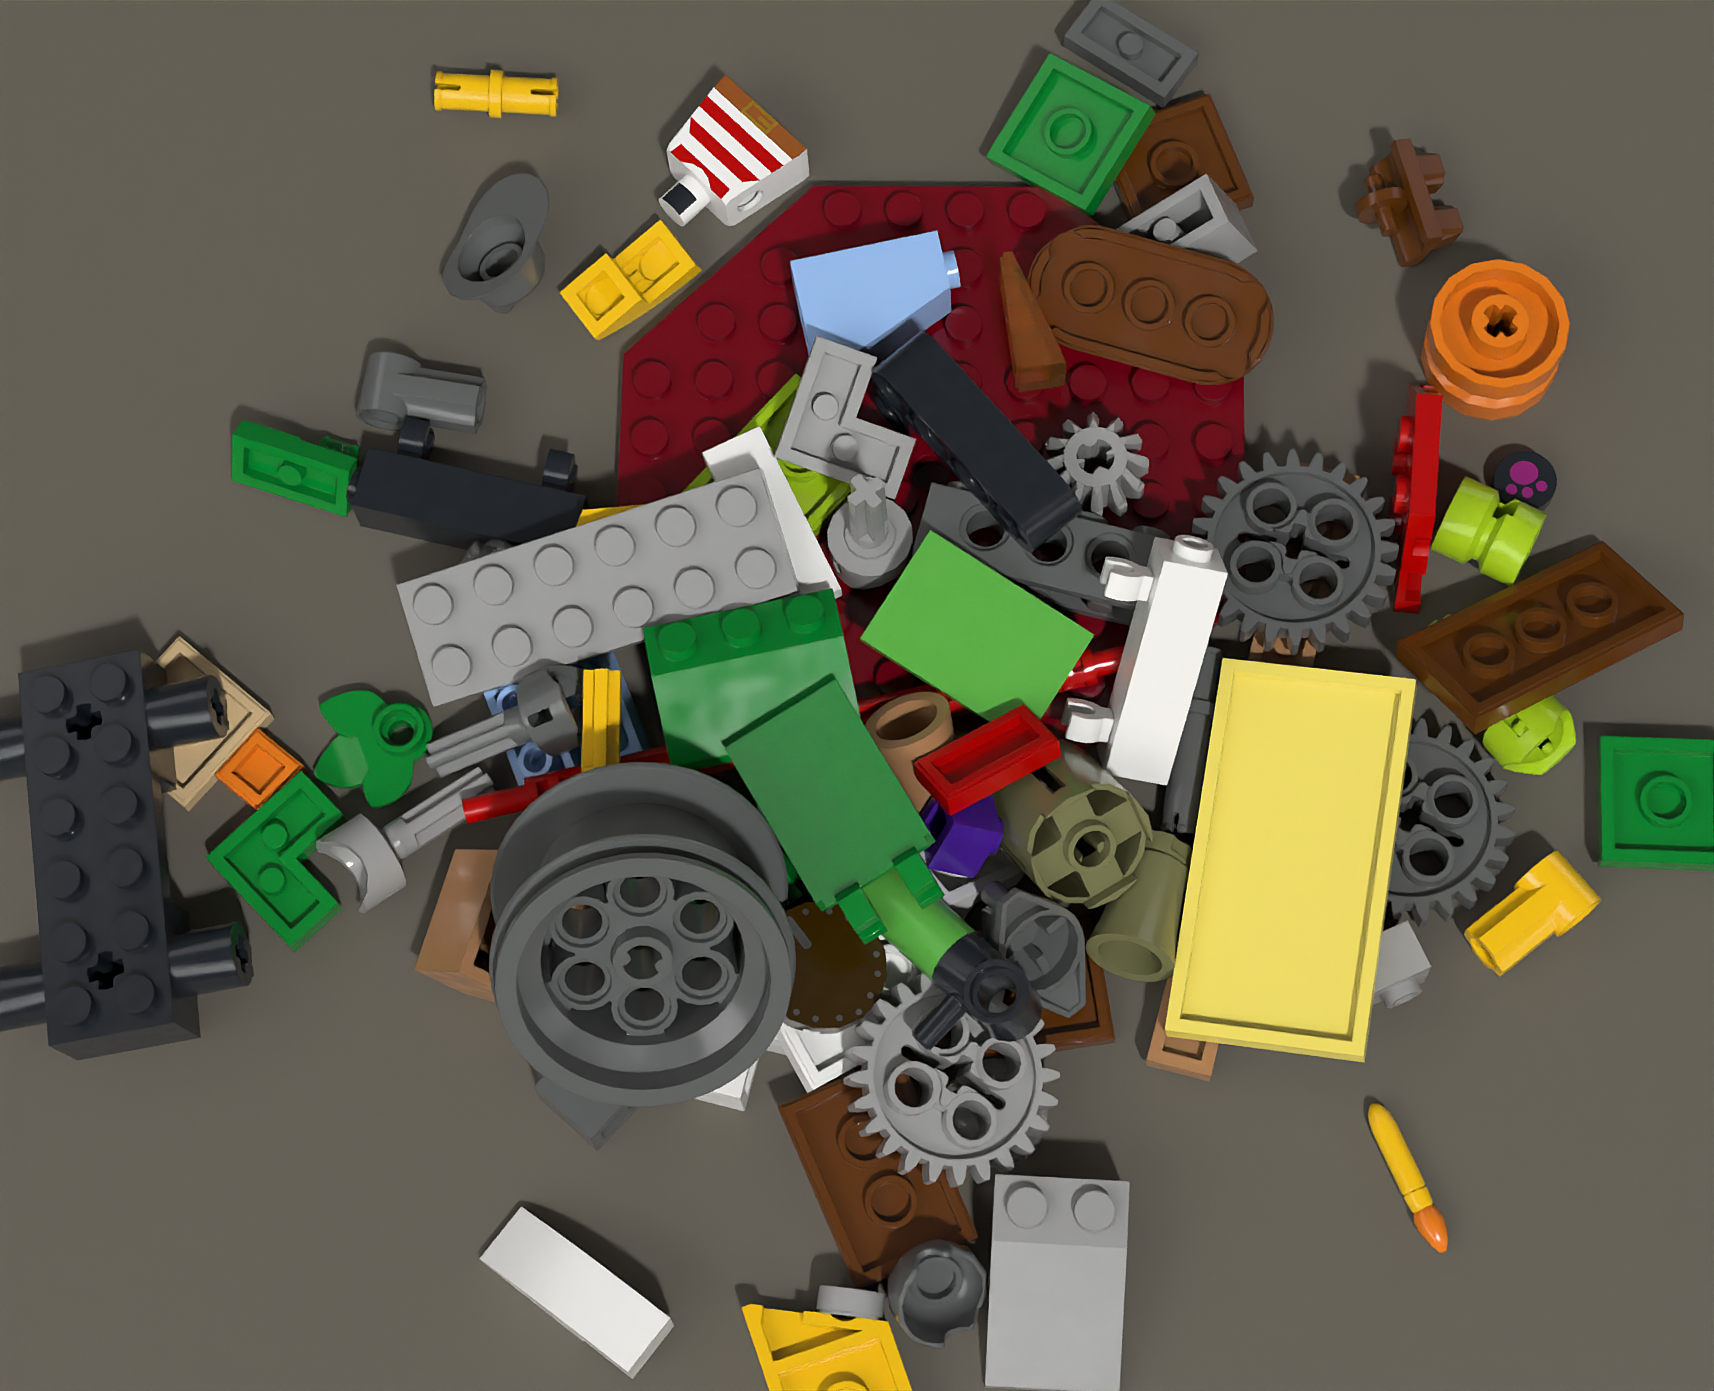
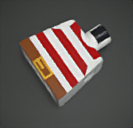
M725 75L718 81L669 143L666 150L669 168L678 182L659 198V203L667 215L682 227L704 207H707L725 225L734 226L804 181L810 175L807 148Z

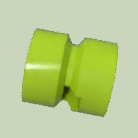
M1465 476L1440 525L1431 550L1461 564L1471 559L1477 560L1480 573L1511 586L1515 584L1548 514L1517 499L1505 505L1500 502L1498 490Z

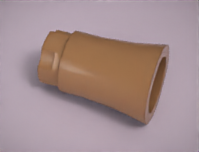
M916 692L898 697L875 711L865 724L920 816L932 796L916 779L913 763L956 740L949 703L944 696L934 692Z

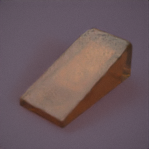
M1003 252L1002 257H1000L999 282L1015 388L1022 392L1060 387L1065 384L1066 361L1013 252Z

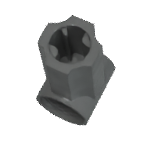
M375 352L369 356L356 416L362 422L384 430L401 431L405 418L409 417L428 421L431 423V427L477 434L479 426L482 425L486 407L487 383L484 377L423 368L419 362L405 355L392 352Z

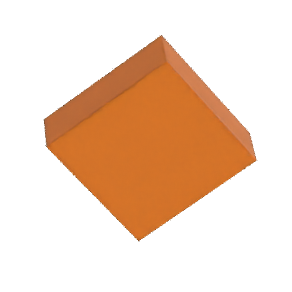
M256 728L214 775L219 782L256 812L300 771L306 775L307 770L259 728Z

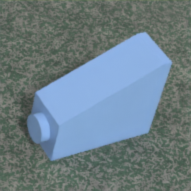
M937 231L790 261L793 288L808 355L810 354L815 337L819 336L877 357L876 365L917 333L926 330L951 312V289L960 287V277L954 251L942 252Z

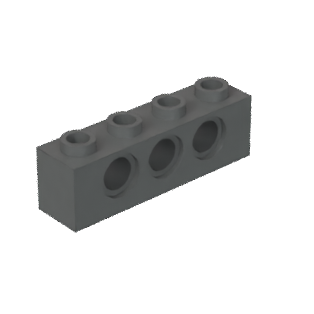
M954 481L949 482L947 486L931 483L913 547L912 557L929 531L932 530L1052 608L1130 626L1137 600L1120 601L1104 596L1106 585L1100 583L1101 574L1094 569L1093 565L1106 557H1118L1147 567L1155 537L1170 540V536L1162 530L1148 526H1136L1133 528V531L1108 525L1107 520L1103 517L1082 511L1076 518L1045 542L1059 546L1063 550L1064 555L1056 561H1040L1031 552L1022 548L962 482ZM989 528L997 531L1002 536V539L993 546L982 547L974 544L969 537L978 529Z

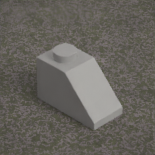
M1207 173L1115 229L1236 264L1258 251L1236 203Z

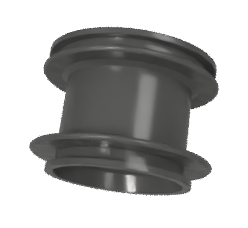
M657 762L618 763L579 773L544 792L517 817L506 833L493 865L491 905L496 928L490 949L489 975L492 993L502 1024L518 1052L534 1069L559 1087L593 1101L628 1107H652L688 1101L721 1088L749 1069L764 1054L775 1039L786 1016L796 971L795 941L790 922L785 913L788 899L787 868L777 837L765 818L744 796L725 783L693 769ZM631 877H646V878L636 879V878H631ZM694 900L709 901L708 903L702 905H693L689 903ZM582 904L592 906L591 908L584 910L571 908L575 905Z

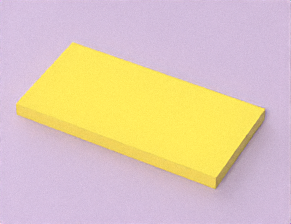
M1229 658L1222 659L1165 1024L1167 1037L1365 1063L1417 691L1416 679Z

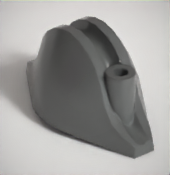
M999 881L987 883L981 892V899L987 905L981 910L983 938L1007 960L1020 967L1040 995L1043 1008L1070 1018L1086 1005L1085 939L1079 921L1070 911L1047 898L1015 887L1007 889ZM1008 989L1012 993L1017 995L1016 989Z

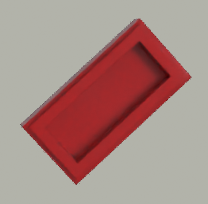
M1022 704L913 763L919 783L952 816L1061 757L1059 740L1025 704Z

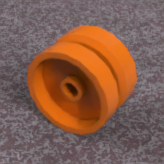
M1495 259L1473 263L1448 278L1434 299L1421 352V361L1426 381L1429 385H1434V389H1437L1443 395V403L1464 416L1492 421L1520 415L1540 402L1553 383L1558 365L1563 357L1570 326L1563 297L1547 277L1522 263Z

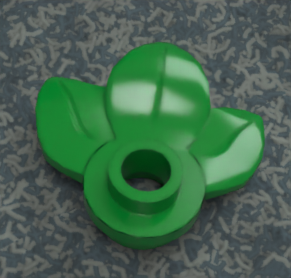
M368 690L341 693L321 703L319 709L323 717L339 736L331 742L319 759L314 769V776L317 780L339 789H353L363 785L366 800L372 809L384 807L400 799L412 784L414 763L427 754L426 744L433 741L434 738L433 725L426 712L419 706L408 702H397L388 705L379 696ZM409 727L413 729V737L406 744L399 745L392 742V735L398 728Z

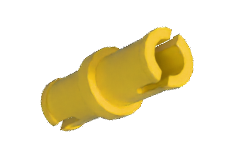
M491 70L490 76L444 73L443 71L436 72L435 85H438V88L434 89L436 111H442V109L489 112V118L502 119L503 113L538 114L557 117L558 78L507 77L504 70Z

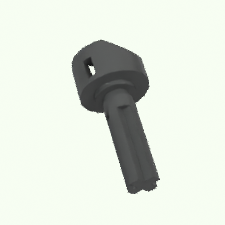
M558 664L550 665L525 675L518 682V705L428 742L426 744L430 756L426 757L430 769L436 768L440 778H443L530 741H533L541 751L549 756H560L581 747L582 705L569 709L565 698L577 693V701L582 704L583 670L585 669Z

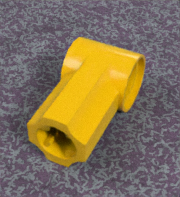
M1559 850L1552 852L1531 868L1515 884L1514 892L1476 920L1464 933L1475 955L1487 968L1493 970L1500 977L1553 934L1559 937L1566 933L1601 902V898Z

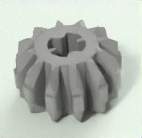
M1092 412L1087 416L1085 429H1081L1076 423L1067 419L1062 425L1064 438L1050 437L1047 440L1045 452L1050 458L1046 461L1070 486L1082 508H1091L1090 513L1103 517V507L1108 506L1113 513L1122 517L1127 512L1126 497L1139 499L1144 493V483L1140 477L1148 474L1149 459L1138 454L1142 447V439L1138 433L1121 437L1123 421L1119 417L1111 421L1107 428L1099 427V418ZM1096 462L1105 465V468L1098 467L1093 474L1084 471V468L1091 469Z

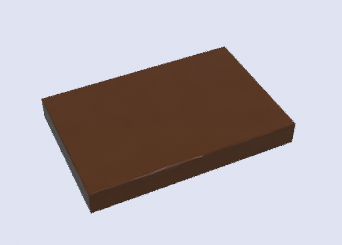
M905 1074L898 1075L894 1085L895 1094L904 1105L917 1107L920 1101L909 1076ZM842 1078L778 1106V1110L855 1289H863L888 1278L901 1256L917 1244L928 1240L941 1239L963 1245L977 1239L979 1236L958 1188H950L945 1169H942L936 1182L926 1185L923 1184L922 1164L918 1163L910 1172L901 1175L897 1173L901 1157L899 1152L895 1150L880 1159L875 1156L884 1138L879 1132L870 1136L860 1137L858 1132L870 1120L868 1112H849L847 1106L863 1097L862 1088L845 1085Z

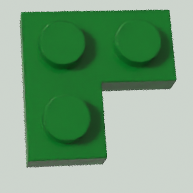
M300 771L205 858L295 953L342 910L340 904L301 863L317 850L316 841L348 821L344 814Z

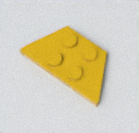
M756 1304L741 1307L769 1391H912L888 1321L857 1317L854 1319L833 1317L831 1314L810 1311L800 1313L764 1308L763 1305Z

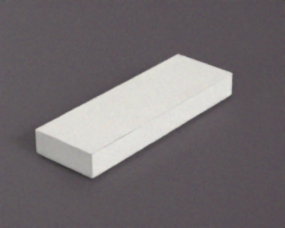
M760 426L702 452L714 482L757 468L763 469L801 591L784 598L833 588L835 599L842 596L841 587Z

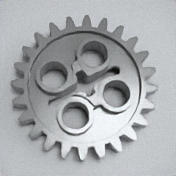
M921 973L914 979L915 995L901 982L890 989L895 1007L881 999L874 1003L871 1011L879 1024L862 1021L856 1025L854 1030L868 1044L867 1046H854L846 1051V1057L862 1065L861 1071L843 1078V1084L862 1088L863 1097L848 1105V1111L868 1112L870 1120L858 1133L860 1137L870 1136L877 1132L880 1133L884 1139L875 1155L879 1159L895 1150L901 1154L897 1173L904 1175L910 1172L918 1163L922 1164L923 1184L929 1185L936 1182L942 1169H945L950 1188H956L963 1185L966 1169L968 1168L977 1184L990 1180L989 1161L997 1170L1005 1173L1014 1168L1013 1158L1009 1149L1023 1157L1035 1150L1025 1132L1040 1135L1048 1131L1050 1126L1037 1114V1110L1050 1109L1058 1105V1099L1042 1091L1044 1084L1060 1078V1072L1042 1068L1041 1059L1050 1055L1056 1048L1054 1044L1036 1045L1033 1036L1045 1024L1042 1019L1035 1029L1023 1039L1007 1042L996 1040L986 1034L982 1027L965 1013L950 1029L951 1042L947 1049H940L934 1046L931 1050H926L913 1038L912 1030L946 994L939 987L936 988L935 984L926 975ZM1005 989L1000 990L993 996L989 1004V1012H1003L1012 1006V1004L1007 1006L1002 1002ZM903 1046L909 1047L919 1059L927 1064L910 1061L901 1054V1048ZM987 1049L998 1051L1007 1061L1008 1074L1004 1082L993 1080L986 1074L982 1059ZM953 1064L958 1068L955 1079L963 1086L949 1091L945 1087L948 1083V1076L942 1070ZM905 1074L911 1076L918 1082L922 1097L917 1107L904 1105L895 1094L894 1085L898 1075ZM977 1092L986 1095L992 1094L999 1098L1003 1103L1002 1109H995L992 1103ZM957 1107L968 1108L975 1114L979 1130L974 1140L962 1138L956 1132L952 1118Z

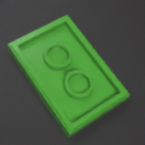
M930 530L866 628L860 641L989 723L1022 704H1025L1040 720L1094 634Z

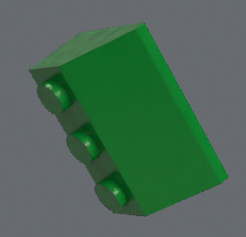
M833 588L643 628L652 682L669 761L672 765L697 770L732 762L725 747L835 679L860 717Z

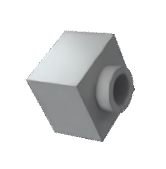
M1408 920L1383 931L1373 1005L1383 1001L1387 1009L1393 1008L1413 999L1422 992L1419 984L1425 982L1432 966Z

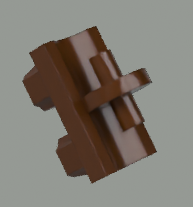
M1411 138L1399 139L1391 143L1389 155L1369 169L1371 176L1364 180L1368 195L1357 201L1354 209L1359 222L1364 224L1378 223L1382 236H1391L1401 267L1417 266L1431 250L1451 245L1463 232L1464 226L1457 208H1454L1452 205L1433 206L1430 194H1435L1444 184L1445 176L1439 154L1415 153Z

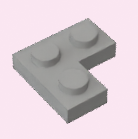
M816 336L774 457L848 484L858 474H861L867 482L878 476L885 485L886 497L895 499L916 439L856 418L877 357Z

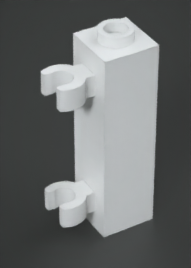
M1178 535L1174 541L1155 537L1147 567L1118 557L1105 558L1099 580L1101 584L1106 585L1104 596L1120 601L1137 600L1108 708L1100 707L1093 702L1083 699L1067 698L1061 723L1067 725L1065 733L1067 739L1083 743L1098 741L1097 751L1102 767L1112 776L1161 785L1168 784L1228 574L1218 549H1215L1210 542L1191 535Z

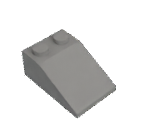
M995 1174L985 1374L986 1388L1038 1391H1120L1130 1181Z

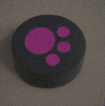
M1517 451L1505 456L1497 465L1491 481V488L1499 491L1501 503L1506 505L1512 500L1517 499L1541 511L1545 510L1550 504L1557 486V476L1551 463L1540 454L1531 451Z

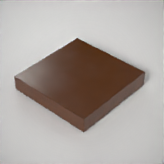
M1210 93L1155 111L1156 115L1113 182L1128 221L1206 173L1236 203L1239 211L1252 207L1254 202L1253 193Z

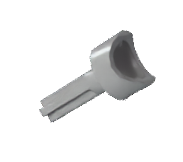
M858 474L850 480L851 494L847 496L848 502L844 503L831 519L827 530L830 563L837 577L851 588L866 590L882 586L894 580L905 570L912 559L913 534L912 525L905 511L892 500L886 499L883 481L876 476L867 482L861 474Z
M478 766L394 819L381 830L362 814L356 815L337 829L316 841L317 851L339 861L353 875L360 893V907L358 911L366 913L395 892L406 887V878L401 868L400 859L408 857L464 821L466 818L462 799L494 792L495 790L492 787L494 783L487 773L483 774Z

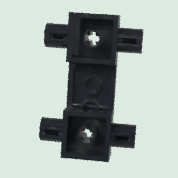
M140 649L18 673L21 713L0 717V781L21 777L27 778L41 959L0 966V1032L47 1023L48 1046L77 1061L201 1038L197 995L249 986L254 976L251 958L252 951L244 928L239 922L191 930L189 913L171 901L161 794L176 790L177 779L174 747L224 738L227 735V731L230 730L227 716V700L224 698L219 681L215 676L208 675L167 683L166 670Z

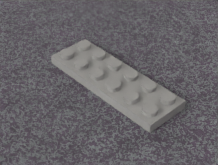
M761 468L396 585L433 707L437 708L518 683L525 675L550 665L571 666L645 642L643 628L769 602L801 592L765 474Z

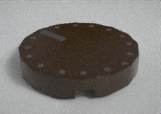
M805 902L785 911L795 941L796 971L789 1006L783 1023L800 1031L806 1029L811 1032H820V1034H835L858 1024L869 1013L874 1003L880 999L887 978L886 952L879 937L865 945L860 936L853 930L838 904L822 912L815 902Z

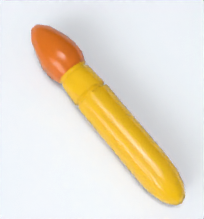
M1372 1103L1368 1109L1369 1125L1401 1194L1404 1195L1405 1202L1411 1212L1414 1213V1225L1431 1247L1439 1253H1444L1448 1245L1445 1219L1438 1208L1433 1205L1429 1190L1425 1186L1426 1183L1396 1121L1384 1106L1379 1103Z

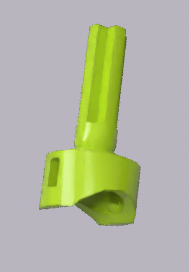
M1434 620L1430 625L1438 622V620ZM1552 695L1489 727L1484 733L1482 743L1503 769L1525 774L1542 775L1570 752L1576 744V734L1570 712L1555 695ZM1548 738L1551 742L1546 743L1541 748L1539 745Z

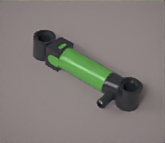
M757 805L758 811L765 818L759 806ZM896 868L863 888L888 930L882 936L946 994L912 1030L913 1038L926 1050H931L965 1013L974 1019L986 1034L999 1041L1012 1042L1023 1039L1035 1029L1042 1013V1003L1036 989L1019 966L1007 960L941 899L922 909L910 893ZM1004 989L1017 990L1016 1000L1010 1008L999 1013L989 1012L990 1001L996 993Z

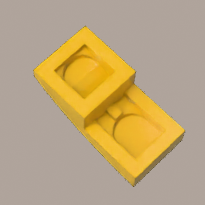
M659 220L614 259L605 253L559 293L592 336L599 341L657 306L703 270L668 225Z

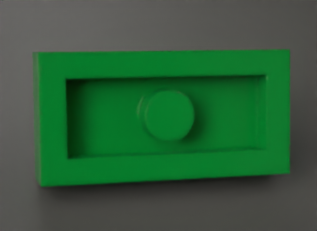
M244 419L240 422L232 434L231 481L343 517L348 516L352 506L351 503L347 502L346 494L351 477L358 466L359 446L331 439L329 436H325L315 445L301 440V437Z

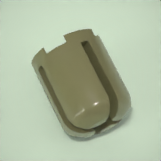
M1058 739L1061 757L1033 771L1048 786V789L1030 773L993 793L997 815L1003 821V836L1000 847L1049 900L1053 901L1052 898L1063 903H1083L1088 909H1093L1116 900L1136 883L1138 878L1133 872L1143 857L1146 838L1151 842L1153 840L1148 814L1138 801L1083 748L1064 739Z

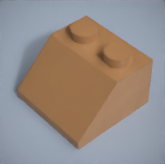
M455 849L414 971L464 994L495 1002L489 975V956L492 937L496 928L491 905V877L498 850ZM582 904L575 905L571 908L584 910L589 909L592 906Z

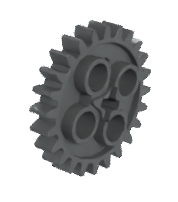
M1290 449L1286 466L1278 467L1274 458L1269 452L1263 453L1260 472L1256 473L1251 466L1242 461L1238 466V484L1221 476L1218 479L1216 489L1221 499L1207 495L1203 497L1201 511L1208 518H1194L1191 534L1210 542L1220 553L1228 574L1219 604L1222 603L1224 606L1219 614L1218 625L1223 627L1238 619L1242 622L1239 637L1241 642L1244 643L1255 631L1264 633V651L1269 652L1277 638L1280 637L1286 638L1290 654L1296 655L1301 638L1309 637L1317 652H1322L1327 632L1331 631L1338 640L1345 643L1350 635L1348 620L1366 628L1371 619V613L1366 605L1375 608H1382L1384 606L1387 594L1380 586L1392 585L1396 574L1394 568L1384 563L1396 560L1399 545L1383 540L1393 534L1395 521L1393 519H1375L1383 510L1384 498L1381 496L1364 500L1363 496L1367 488L1368 479L1362 477L1350 485L1344 481L1347 468L1345 462H1341L1331 473L1322 471V453L1317 452L1312 458L1309 467L1300 466L1296 450ZM1263 506H1274L1285 514L1286 519L1280 523L1267 524L1260 521L1255 516L1254 511ZM1327 521L1336 522L1347 530L1348 535L1339 540H1329L1323 537L1316 527ZM1246 535L1251 541L1241 543L1238 537ZM1289 544L1301 547L1298 559H1290L1285 556ZM1346 561L1349 567L1342 569L1336 562ZM1249 563L1259 564L1266 568L1270 577L1259 583L1250 582L1239 574L1238 569ZM1311 579L1321 580L1328 584L1333 593L1329 597L1315 599L1306 595L1300 585Z
M1422 718L1419 719L1414 733L1410 734L1404 777L1407 788L1402 791L1386 908H1389V920L1392 927L1398 925L1404 911H1412L1417 926L1419 928L1424 927L1429 909L1435 908L1445 922L1450 921L1454 913L1453 899H1456L1467 909H1472L1477 901L1472 885L1490 892L1496 879L1487 868L1504 870L1508 862L1509 856L1495 846L1511 845L1515 837L1514 830L1498 824L1511 819L1515 806L1495 801L1505 792L1508 783L1506 779L1487 781L1486 776L1492 768L1494 759L1488 757L1474 763L1469 758L1475 744L1472 738L1463 742L1458 748L1450 745L1451 726L1446 725L1436 739L1428 737L1426 720ZM1443 795L1455 796L1466 806L1467 814L1459 818L1446 817L1438 811L1434 799ZM1406 812L1418 817L1416 825L1412 828L1411 832H1406L1399 828L1401 819ZM1446 838H1459L1462 841V846L1454 847ZM1417 852L1432 853L1441 862L1443 871L1432 876L1422 875L1413 868L1409 857Z

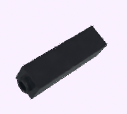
M406 417L403 422L397 453L368 447L363 466H357L351 477L346 494L347 502L351 503L358 522L362 527L487 555L574 528L578 523L582 510L590 509L585 495L572 493L578 474V466L573 465L575 454L550 449L544 467L541 486L428 461L435 441V434L429 433L431 423Z

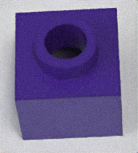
M993 794L952 816L932 797L920 816L936 841L924 850L926 865L929 869L975 878L988 855L994 854L1000 846L1003 836V821L997 815Z

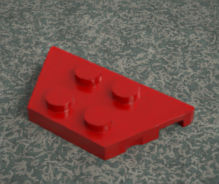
M1408 383L1406 415H1400L1398 435L1393 441L1391 476H1396L1394 497H1390L1387 519L1395 521L1392 535H1398L1399 545L1396 560L1393 612L1419 614L1422 575H1426L1437 498L1443 395L1437 389H1434V385Z

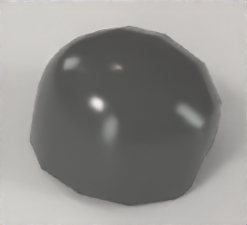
M928 1240L910 1248L901 1256L888 1277V1303L891 1313L912 1342L933 1349L944 1348L946 1339L956 1332L973 1330L979 1308L987 1297V1271L968 1246L946 1240Z

